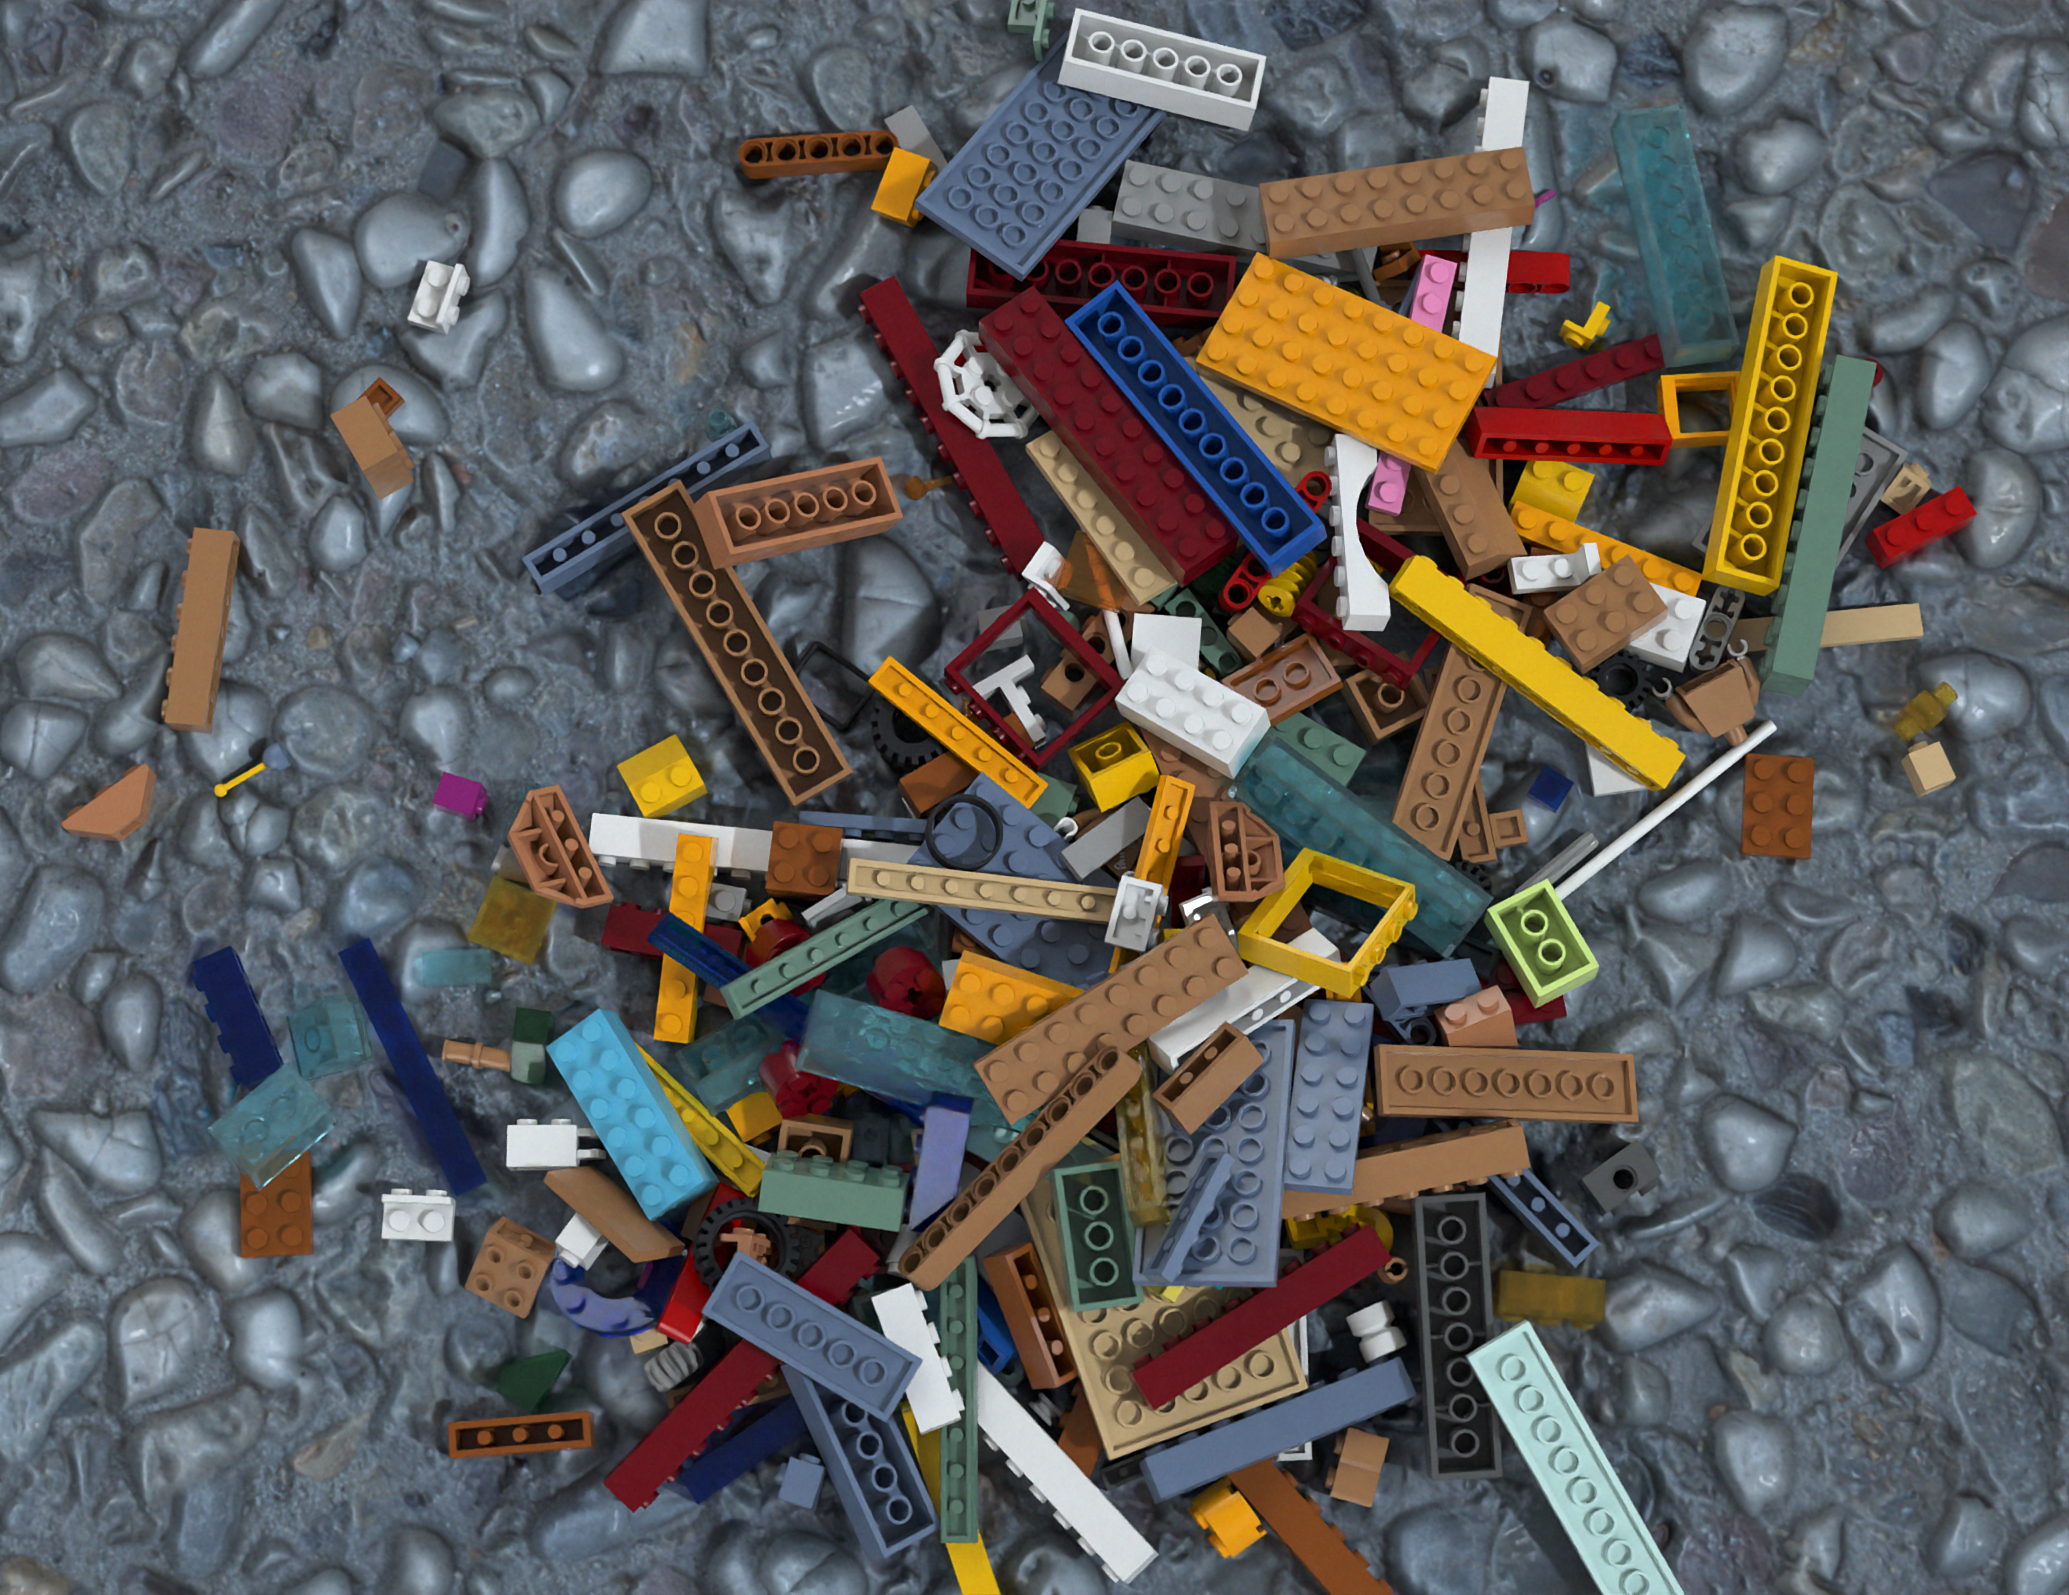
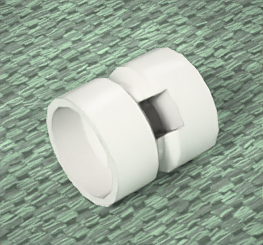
M1387 1300L1378 1302L1346 1317L1353 1335L1362 1337L1359 1347L1366 1363L1407 1345L1399 1327H1392L1391 1325L1395 1316Z

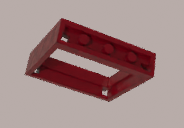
M1360 517L1356 520L1359 541L1365 555L1396 575L1406 559L1418 555ZM1331 555L1296 603L1290 619L1303 627L1302 630L1312 632L1323 639L1330 648L1340 650L1352 658L1358 666L1369 669L1382 677L1386 684L1391 683L1404 692L1443 635L1432 629L1408 664L1356 630H1343L1341 620L1312 602L1335 571V567L1338 566L1337 556ZM1437 567V570H1439L1445 576H1451Z
M1034 586L944 668L943 674L946 677L944 683L956 696L961 693L970 702L967 707L979 720L985 718L993 726L991 732L995 738L1003 745L1008 742L1017 751L1014 756L1028 768L1032 767L1036 772L1113 703L1126 683ZM1028 611L1050 631L1107 691L1039 755L1032 750L960 674Z

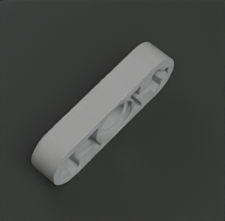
M1724 585L1719 586L1715 591L1689 653V667L1695 674L1702 675L1719 666L1742 612L1745 601L1744 591ZM1733 594L1735 595V602L1730 604L1727 615L1721 613L1724 605L1723 598ZM1712 622H1721L1725 625L1727 631L1721 637H1713L1708 633L1707 626ZM1708 643L1712 645L1709 660L1713 662L1707 661L1705 665H1700L1699 658L1696 655L1702 656Z

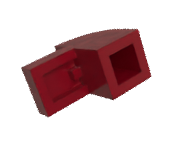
M1204 855L1177 856L1168 889L1171 926L1174 929L1186 928L1178 904L1203 894L1202 889H1204L1205 884Z

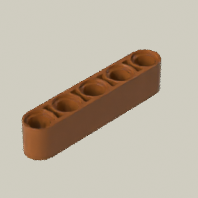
M889 130L759 138L746 140L739 147L738 156L742 172L745 176L753 179L886 170L894 147L899 148V142L896 135ZM881 146H889L892 148V151L887 154H880L877 152V149ZM849 148H856L860 151L856 156L844 154ZM818 150L827 152V155L820 159L811 156ZM788 152L795 155L789 161L779 159L783 153ZM751 155L762 157L757 163L746 161Z

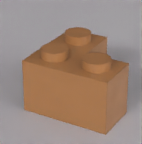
M1258 599L1245 613L1240 610L1228 621L1227 625L1229 628L1226 631V639L1241 658L1243 665L1247 666L1283 646L1301 629V625L1291 620V616L1280 617L1274 615Z

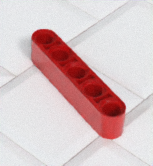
M1417 250L1421 259L1409 268V280L1412 279L1422 257L1428 254L1457 263L1453 281H1458L1460 263L1467 262L1468 253H1464L1462 250ZM1510 251L1505 293L1561 294L1570 290V256L1568 254L1560 252Z
M1312 471L1296 485L1294 490L1316 514L1332 490V482L1326 473ZM1308 481H1315L1321 486L1320 496H1313L1308 492L1306 488ZM1250 550L1219 592L1218 601L1220 606L1229 613H1237L1248 606L1270 577V574L1264 567L1262 576L1255 577L1250 574L1248 563L1250 561L1259 562ZM1230 588L1241 590L1244 596L1241 604H1235L1229 599L1228 591Z
M720 1182L709 1201L700 1225L718 1205L724 1202L728 1203L734 1198L742 1200L744 1197L749 1196ZM743 1219L732 1220L720 1227L715 1235L713 1253L715 1261L721 1270L732 1245L721 1242L720 1234H732L733 1228H740ZM693 1241L655 1331L687 1346L699 1326L703 1316L701 1312L712 1295L707 1290L709 1285L706 1282L702 1284L699 1280V1270L695 1271L694 1269L695 1257H692Z

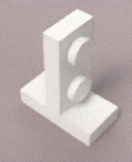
M1596 542L1583 543L1575 554L1510 558L1507 562L1513 594L1566 591V595H1568L1602 572Z
M1025 655L972 687L986 701L1000 694L1011 713L1014 712L1035 743V749L1046 744V735L1044 733L1048 731V728L1039 714L1033 716L1027 706L1031 701L1021 685L1017 688L1015 686L1034 674V664L1029 656Z

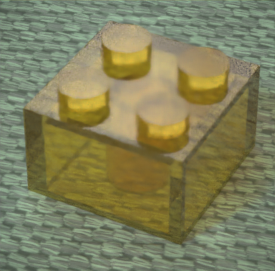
M494 875L467 939L534 966L560 903L536 895L531 890Z

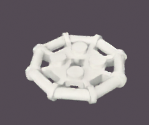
M964 329L956 332L953 342L943 355L935 359L934 370L938 372L944 401L942 407L945 411L949 410L976 433L977 438L982 440L985 437H1015L1017 439L1026 437L1028 429L1039 413L990 353H977L973 346H984L978 339V332H968ZM961 352L967 360L962 368L954 365V361ZM952 378L956 379L959 395H956ZM990 380L996 387L994 392L991 391L989 386H985L984 382ZM1018 404L1028 407L1020 419L1014 413V409ZM969 405H972L977 410L975 412L976 415H974L965 406L968 407ZM989 419H1003L1005 423H990Z

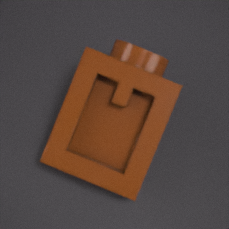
M1413 241L1379 246L1384 255L1380 258L1382 264L1372 272L1379 283L1410 268L1421 259Z

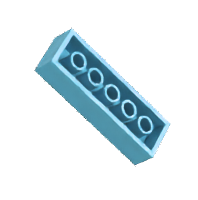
M599 1008L546 1047V1050L649 1220L668 1221L720 1183L616 1012Z

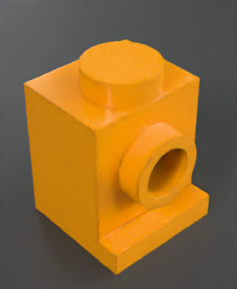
M771 898L753 912L738 920L741 928L752 943L756 938L754 934L762 926L761 922L765 917L771 916L774 919L783 918L790 921L794 918L783 901L777 905Z

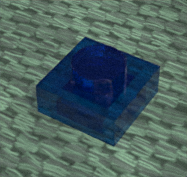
M1545 765L1526 796L1556 813L1574 782Z

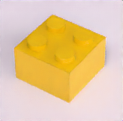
M1128 720L1067 750L1080 783L1101 812L1114 809L1134 796L1147 793L1159 783L1160 774L1151 751Z

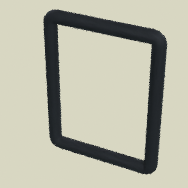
M819 641L814 642L793 669L797 676L816 649L819 648L868 683L871 678ZM871 687L843 724L815 704L813 705L821 718L838 730L845 731L876 690Z

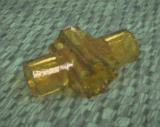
M1941 682L1930 693L1923 690L1904 707L1902 711L1906 715L1893 725L1894 731L1905 742H1909L1920 731L1926 735L1948 715L1945 709L1958 698L1957 693L1946 682Z

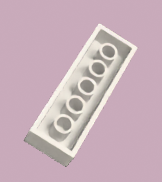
M1076 8L1058 83L1248 131L1256 110L1266 56Z

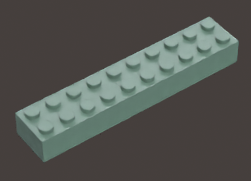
M1837 354L1831 365H1825L1823 375H1820L1818 378L1815 395H1819L1817 405L1813 406L1810 426H1813L1810 437H1807L1804 457L1807 458L1804 468H1801L1798 484L1800 491L1794 505L1792 520L1795 521H1793L1791 531L1789 532L1786 548L1788 552L1785 557L1780 580L1782 584L1779 587L1778 594L1773 596L1770 613L1775 614L1771 626L1768 625L1763 644L1769 647L1765 657H1761L1757 671L1758 676L1762 678L1760 689L1800 698L1813 681L1877 365L1875 362Z

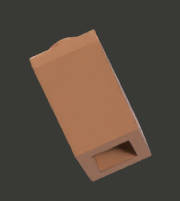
M146 763L129 768L123 774L122 780L113 786L107 785L95 794V799L87 805H80L72 809L67 814V819L61 823L62 826L73 836L122 841L148 822L156 774Z

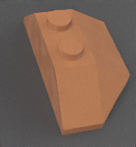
M560 785L529 791L507 838L533 893L581 909L612 902L614 897Z
M1209 801L1208 860L1213 902L1249 903L1284 888L1285 882L1279 835L1261 818L1251 813V809L1244 802Z

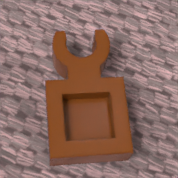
M1214 327L1208 328L1187 341L1184 336H1181L1171 342V344L1182 357H1187L1199 350L1198 346H1204Z

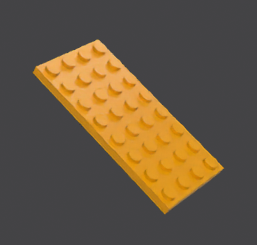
M1257 252L1197 356L1195 364L1196 367L1436 475L1497 364V357L1275 259L1269 260L1268 256Z

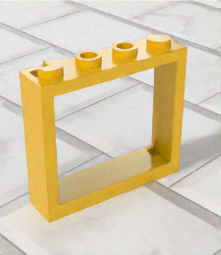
M1304 847L1284 872V888L1267 895L1237 932L1239 957L1351 998L1359 986L1365 985L1369 973L1375 964L1382 962L1390 944L1399 939L1402 928L1407 921L1414 919L1418 910V904L1415 903V885ZM1312 883L1389 909L1347 966L1270 939Z

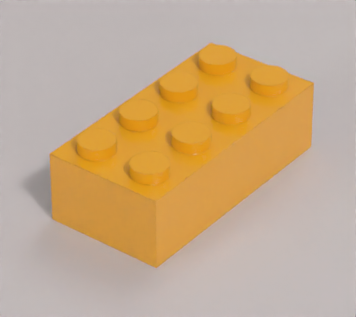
M964 950L938 1025L1002 1045L1086 990Z

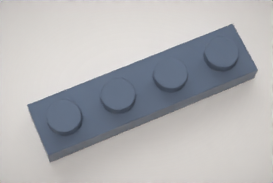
M800 811L799 824L843 828L846 838H861V834L866 833L875 834L874 839L894 841L895 836H908V841L913 843H923L925 841V828L928 821L924 819ZM933 820L932 831L938 825L935 820Z
M1206 1152L1143 1274L1151 1282L1172 1283L1181 1273L1183 1260L1189 1249L1197 1242L1199 1238L1198 1231L1204 1219L1213 1211L1215 1206L1214 1200L1220 1188L1230 1178V1169L1235 1158L1227 1152Z

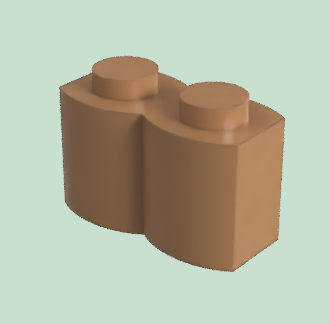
M1346 1427L1344 1434L1338 1432L1333 1448V1453L1339 1454L1335 1468L1329 1466L1324 1482V1487L1329 1488L1328 1496L1371 1508L1389 1439L1350 1427Z

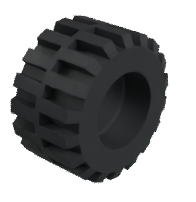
M936 688L934 692L943 698L942 692ZM883 696L881 702L877 701L874 706L875 713L871 716L874 745L877 751L881 753V758L885 762L890 761L893 768L899 770L902 767L905 768V772L911 773L913 769L920 768L949 750L931 735L926 740L914 744L900 740L894 733V725L904 713ZM945 698L944 700L947 701V702L951 705V703H950V701L948 700V698Z

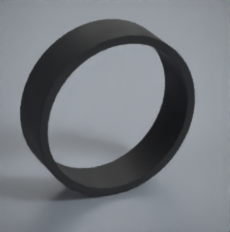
M957 794L943 800L931 813L925 828V841L930 854L941 866L951 870L973 872L986 866L999 851L1003 841V824L996 809L983 798L971 794ZM958 802L973 804L986 812L992 820L996 831V843L993 852L985 860L975 864H959L949 860L938 850L932 835V824L936 813L949 804Z

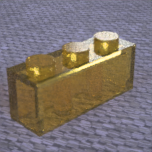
M1501 1270L1497 1273L1494 1315L1503 1316V1322L1519 1324L1524 1321V1318L1538 1319V1325L1559 1327V1321L1573 1322L1574 1329L1594 1330V1324L1599 1325L1604 1322L1606 1280Z

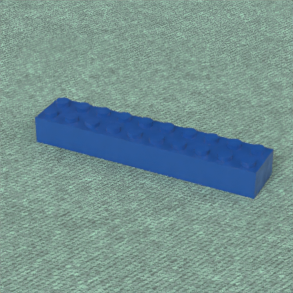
M1118 280L1064 321L1074 336L1236 530L1241 541L1273 579L1327 538L1324 524Z

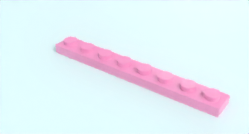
M1428 254L1422 257L1409 319L1440 333L1442 332L1457 263ZM1378 449V465L1371 478L1365 508L1397 517L1401 512L1411 464Z

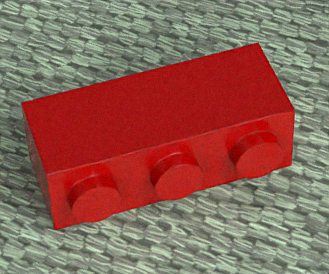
M1958 486L1872 530L1865 543L1880 569H1883L1966 527L1977 513L1962 487Z

